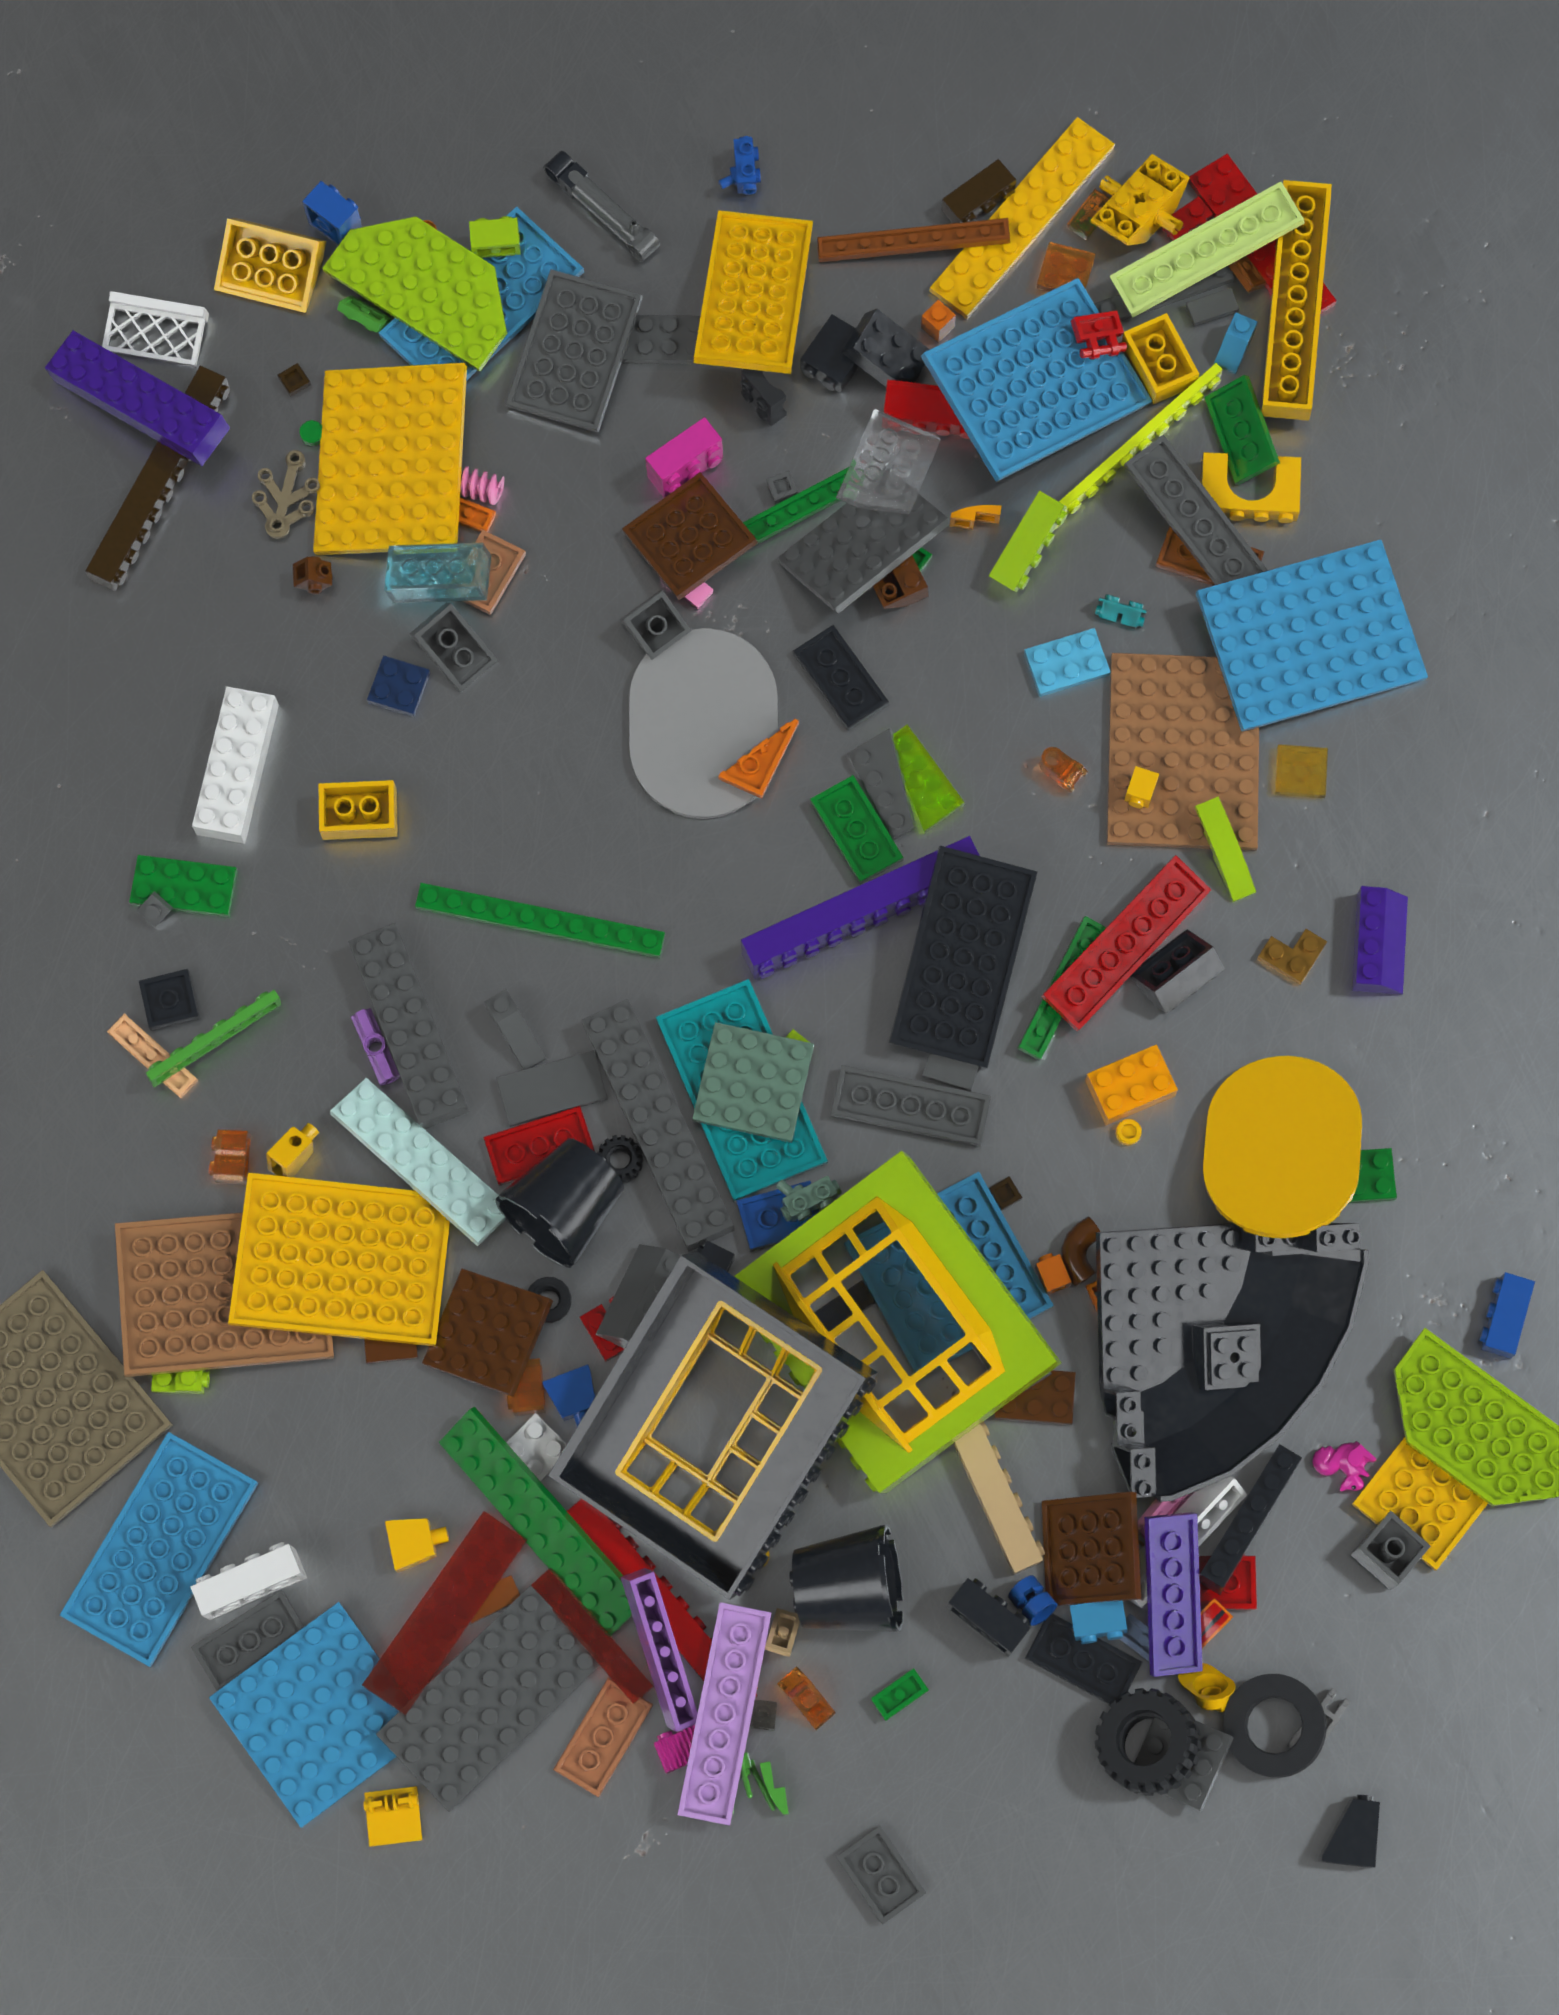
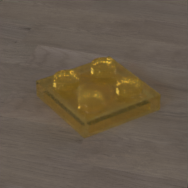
M1278 744L1275 795L1325 798L1328 748Z

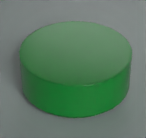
M314 420L303 423L299 431L302 441L308 446L319 445L322 436V425Z

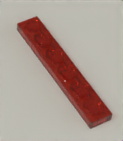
M551 1567L531 1584L633 1704H636L654 1687Z

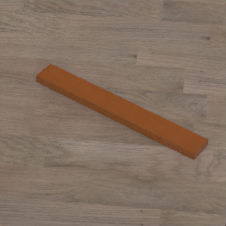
M1008 218L817 237L819 262L1008 244L1010 243Z

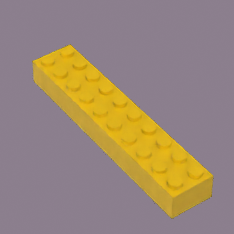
M1283 180L1284 187L1304 218L1305 223L1277 238L1261 411L1263 417L1309 421L1313 403L1332 184Z

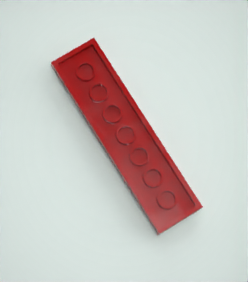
M1228 153L1189 176V185L1211 210L1214 218L1257 195V192ZM1277 239L1247 255L1266 280L1265 288L1271 296ZM1324 283L1321 313L1336 305L1337 302Z
M1175 855L1041 997L1075 1031H1079L1206 897L1211 889Z

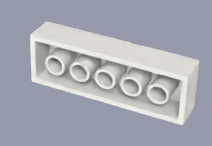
M226 686L192 824L196 835L245 844L279 706L275 695Z

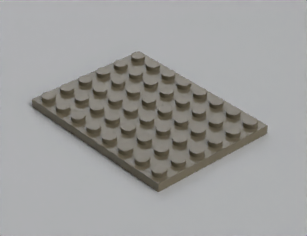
M42 1270L0 1305V1467L49 1527L52 1528L171 1428L173 1424L133 1376L125 1377L123 1364L47 1273Z

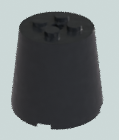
M568 1138L503 1190L495 1199L499 1211L505 1216L506 1221L519 1235L524 1232L534 1241L532 1247L553 1262L563 1267L571 1268L577 1263L623 1193L624 1185L620 1177L602 1155L594 1152L585 1144Z
M880 1525L801 1547L793 1551L792 1571L789 1572V1579L794 1591V1611L798 1614L803 1629L901 1631L903 1612L898 1611V1601H903L901 1574L894 1539H888V1535H891V1529L888 1525Z

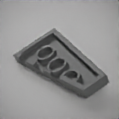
M889 728L847 754L892 839L896 840L916 828L910 800L906 793L904 776L899 765V756L893 740V731Z

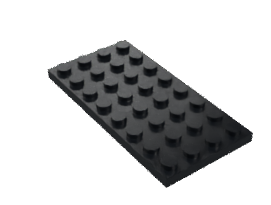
M939 846L889 1043L988 1068L1038 871Z

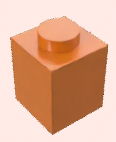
M938 299L922 315L921 328L939 343L955 327L956 314Z
M1052 1253L1038 1258L1039 1262L1036 1263L1035 1270L1048 1295L1071 1286L1072 1281L1060 1254L1053 1256Z

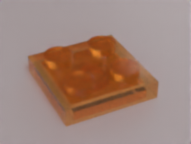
M1049 242L1036 288L1050 292L1079 278L1086 289L1096 254Z

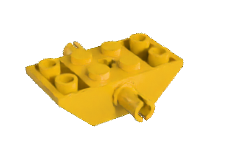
M1151 154L1123 185L1108 175L1101 180L1099 188L1112 197L1090 221L1127 246L1146 243L1160 227L1176 235L1178 233L1176 230H1181L1183 222L1173 217L1172 214L1178 207L1189 181V176L1154 154Z

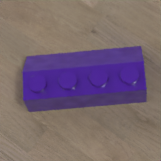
M1360 887L1357 893L1352 991L1403 995L1407 896L1388 888Z

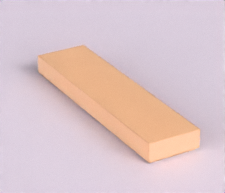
M125 1013L107 1031L111 1037L147 1069L155 1062H163L171 1057L165 1049ZM184 1068L163 1081V1083L181 1099L197 1083L198 1079Z

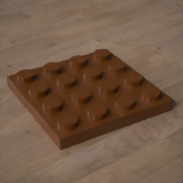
M701 472L622 528L627 538L678 600L685 597L758 544L753 534Z
M461 1269L438 1323L436 1346L428 1347L422 1364L514 1397L553 1300Z
M1136 1492L1042 1501L1045 1592L1050 1594L1057 1603V1606L1141 1599Z

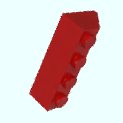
M887 379L883 426H887L892 430L903 428L911 429L916 433L928 431L935 432L940 436L952 434L960 435L964 439H970L939 386Z

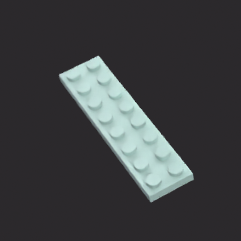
M367 1078L330 1110L332 1117L477 1246L506 1220L495 1202L499 1195L424 1128L420 1127L415 1120Z

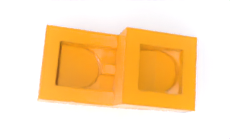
M977 505L951 513L950 527L974 530L975 521L999 524L1002 506Z

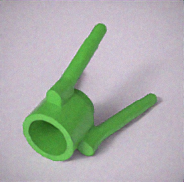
M746 1752L744 1753L740 1778L743 1780L747 1797L752 1798L748 1776L752 1772L770 1809L774 1811L776 1809L756 1769L754 1759L750 1760L749 1754Z

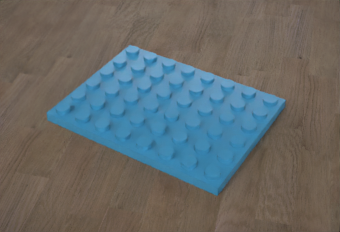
M1079 278L936 346L921 355L922 360L995 482L1148 406L1152 402L1151 397L1124 352H1120L1117 356L1102 355L1098 359L1092 360L1080 357V349L1087 348L1086 342L1077 343L1071 320L1078 316L1097 314L1099 311ZM1106 339L1097 340L1099 346L1107 345Z
M1382 540L1200 589L1196 592L1241 732L1428 678Z

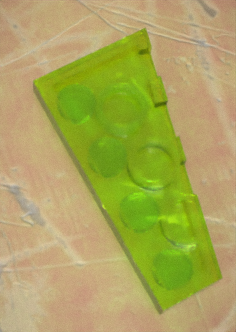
M907 724L893 734V740L898 751L899 765L904 776L905 785L922 828L926 833L963 807L965 802Z

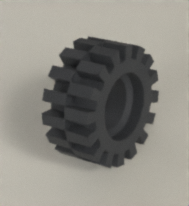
M614 1135L612 1139L607 1138L604 1140L605 1143L599 1146V1152L597 1153L607 1160L622 1182H630L642 1170V1151L638 1143H635L631 1137L628 1139L625 1135H621V1137ZM617 1150H623L630 1156V1161L624 1168H615L610 1163L612 1153Z

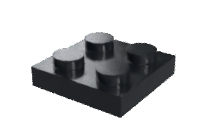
M188 969L139 980L150 1030L200 1018Z

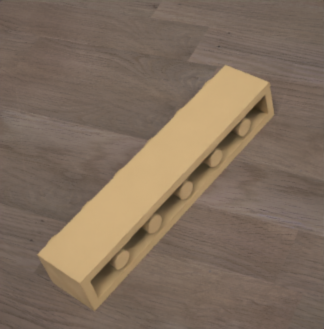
M983 1421L955 1441L953 1445L1013 1575H1016L1042 1563V1556L1045 1555L1040 1541H1034L1031 1534L1034 1531L1033 1525L1029 1517H1023L1020 1508L1023 1507L1018 1493H1012L1009 1487L1012 1480L1006 1468L1002 1470L997 1461L1001 1459L995 1445H990L987 1439L990 1433Z

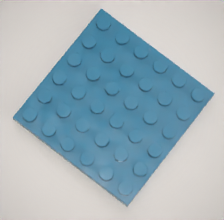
M980 1172L937 1193L1029 1319L1054 1306ZM884 1221L857 1235V1237L868 1251L890 1235L891 1230ZM850 1240L844 1242V1246L854 1262L860 1255ZM897 1240L857 1269L914 1373L965 1336L945 1304ZM969 1343L948 1359V1363L974 1350Z
M340 1602L329 1608L209 1697L301 1828L397 1757L376 1733L410 1702Z

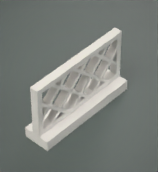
M110 291V308L102 347L112 353L197 367L205 322H208L209 317L205 307ZM116 310L124 311L129 316V319L119 326L114 321ZM142 315H148L153 323L141 330L135 320ZM166 319H171L176 324V327L165 334L158 324ZM133 322L139 332L127 340L121 330ZM189 323L198 324L197 333L188 338L182 328ZM156 326L163 336L150 343L145 333ZM180 330L186 340L174 348L168 338ZM119 332L125 342L118 347L109 346L110 337ZM143 336L149 346L141 351L134 350L131 343ZM166 340L172 350L165 355H160L154 347ZM188 344L193 349L191 360L183 359L178 354V351Z

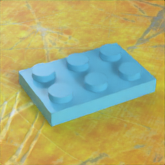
M1095 628L1024 650L1040 697L1110 676L1111 673Z

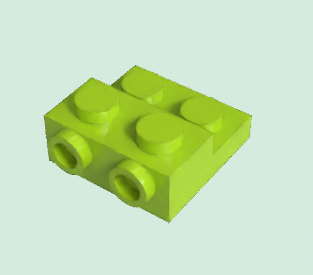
M206 1370L152 1375L151 1392L204 1394V1388L209 1387L210 1374Z

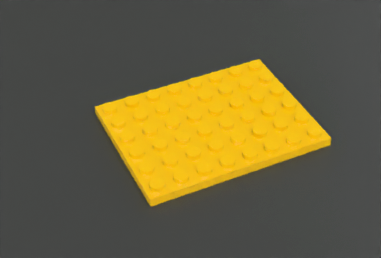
M465 363L325 370L321 424L322 436L320 440L318 471L320 488L317 491L313 552L316 555L457 549L467 366Z
M248 1173L228 1324L436 1346L450 1221L415 1190Z

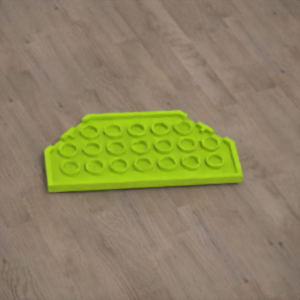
M416 216L349 230L322 268L326 274L479 372L507 335L495 267Z
M1424 1328L1393 1370L1406 1443L1491 1506L1558 1498L1559 1425L1428 1329Z

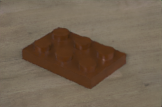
M1052 1370L1050 1376L1024 1391L995 1412L994 1419L1072 1425L1076 1372Z

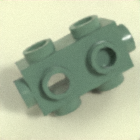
M828 1175L806 1187L800 1184L793 1189L784 1180H780L776 1185V1188L787 1196L782 1199L783 1207L780 1208L787 1222L796 1219L800 1222L813 1215L812 1211L819 1207L823 1210L837 1199L838 1195L842 1194L837 1181H831Z

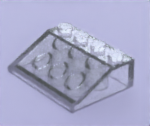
M874 409L836 498L857 508L909 515L941 438Z

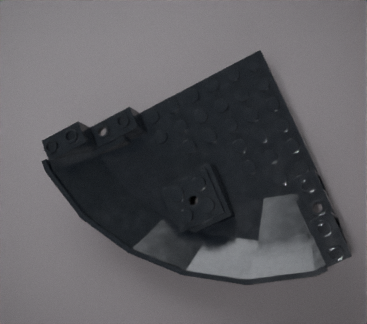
M1235 1223L1096 1232L1099 1388L1105 1415L1113 1418L1112 1451L1129 1492H1136L1137 1498L1156 1496L1157 1501L1160 1502L1176 1500L1234 1475L1284 1435L1323 1387L1353 1329L1369 1264V1250L1360 1249V1223H1329L1326 1226L1323 1225L1310 1231L1307 1235L1293 1237L1291 1242L1288 1238H1269L1246 1232ZM1235 1352L1237 1354V1360L1235 1362H1232L1230 1360V1356L1232 1353ZM1129 1427H1132V1434L1128 1436L1127 1430Z

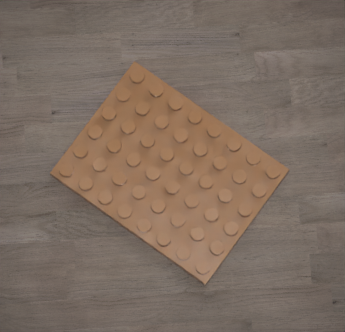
M1112 653L1107 845L1211 849L1204 835L1205 830L1197 815L1195 806L1219 796L1240 849L1257 851L1259 727L1241 732L1217 657ZM1135 766L1159 773L1148 808H1135L1129 805V802L1124 801Z
M243 1213L115 1223L125 1377L334 1358L333 1339L330 1335L228 1324Z

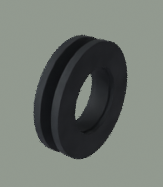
M1263 1674L1243 1683L1229 1699L1223 1718L1224 1733L1233 1737L1229 1748L1231 1753L1243 1766L1266 1777H1288L1303 1771L1318 1757L1326 1738V1717L1316 1695L1302 1682L1282 1674ZM1271 1698L1284 1699L1293 1704L1300 1713L1302 1721L1301 1736L1297 1743L1289 1750L1277 1754L1265 1752L1258 1748L1251 1740L1248 1731V1720L1254 1707L1263 1700Z

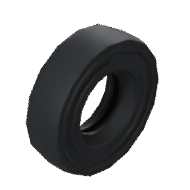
M543 1277L532 1283L528 1291L540 1295L546 1290H552L558 1295V1304L549 1310L545 1323H553L567 1315L571 1307L572 1296L568 1286L562 1280L555 1277Z

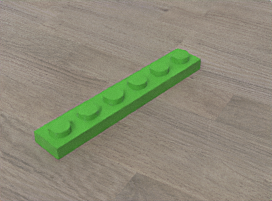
M276 991L263 992L255 999L254 1003L248 1007L247 1005L240 1007L234 1012V1016L228 1020L222 1019L218 1021L208 1033H200L195 1036L191 1041L192 1043L184 1048L179 1047L170 1054L171 1057L163 1062L157 1061L152 1064L148 1069L149 1071L146 1072L151 1085L156 1087L281 1006L280 997Z

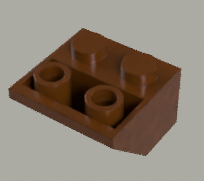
M912 555L872 586L883 609L907 607L929 597L928 586Z

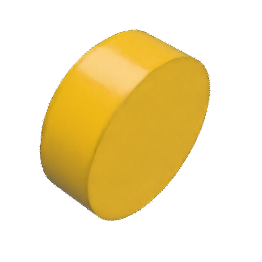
M1132 1119L1121 1121L1116 1128L1117 1140L1126 1146L1136 1144L1142 1134L1141 1126Z

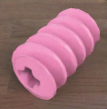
M466 466L461 472V495L465 498L470 495L472 500L480 498V501L483 503L489 499L491 505H495L499 501L504 488V476L500 482H497V474L494 473L491 479H488V473L484 471L482 476L479 477L478 469L475 468L473 473L469 474V466Z

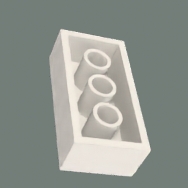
M284 1542L271 1546L269 1548L270 1552L260 1556L259 1553L246 1557L244 1559L245 1563L235 1566V1564H230L221 1568V1573L211 1577L208 1574L196 1579V1584L190 1587L201 1615L208 1620L215 1619L306 1579L307 1576L296 1549L290 1544L284 1545Z

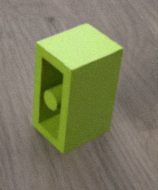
M504 216L493 220L479 218L475 221H469L471 251L477 256L486 258L521 255L517 218Z

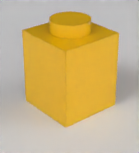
M1135 766L1124 801L1129 802V805L1135 808H1148L1159 773Z

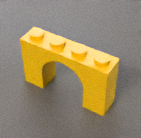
M1203 452L1200 482L1227 518L1233 521L1254 519L1256 522L1278 520L1280 523L1285 524L1292 523L1298 519L1300 513L1301 457L1278 456L1280 463L1274 466V481L1271 493L1259 500H1245L1234 494L1228 485V453Z

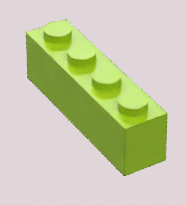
M1039 490L993 567L989 577L1015 592L1019 589L1023 590L1030 577L1027 574L1032 567L1035 569L1042 559L1040 555L1044 546L1049 547L1055 537L1053 531L1057 524L1061 526L1068 515L1065 512L1067 507Z

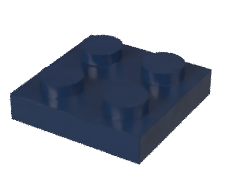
M383 655L367 702L415 717L431 672L429 669Z

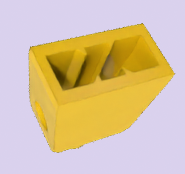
M307 1123L301 1131L296 1127H291L266 1153L268 1170L276 1176L294 1177L313 1154L312 1140L319 1134V1131L310 1123Z
M427 1518L385 1521L394 1569L397 1573L437 1557L435 1545L449 1542L446 1526L431 1529L430 1521Z

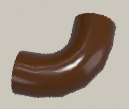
M1089 1216L1077 1223L1067 1233L1061 1247V1258L1075 1287L1096 1273L1087 1260V1250L1096 1242V1232H1100V1230Z

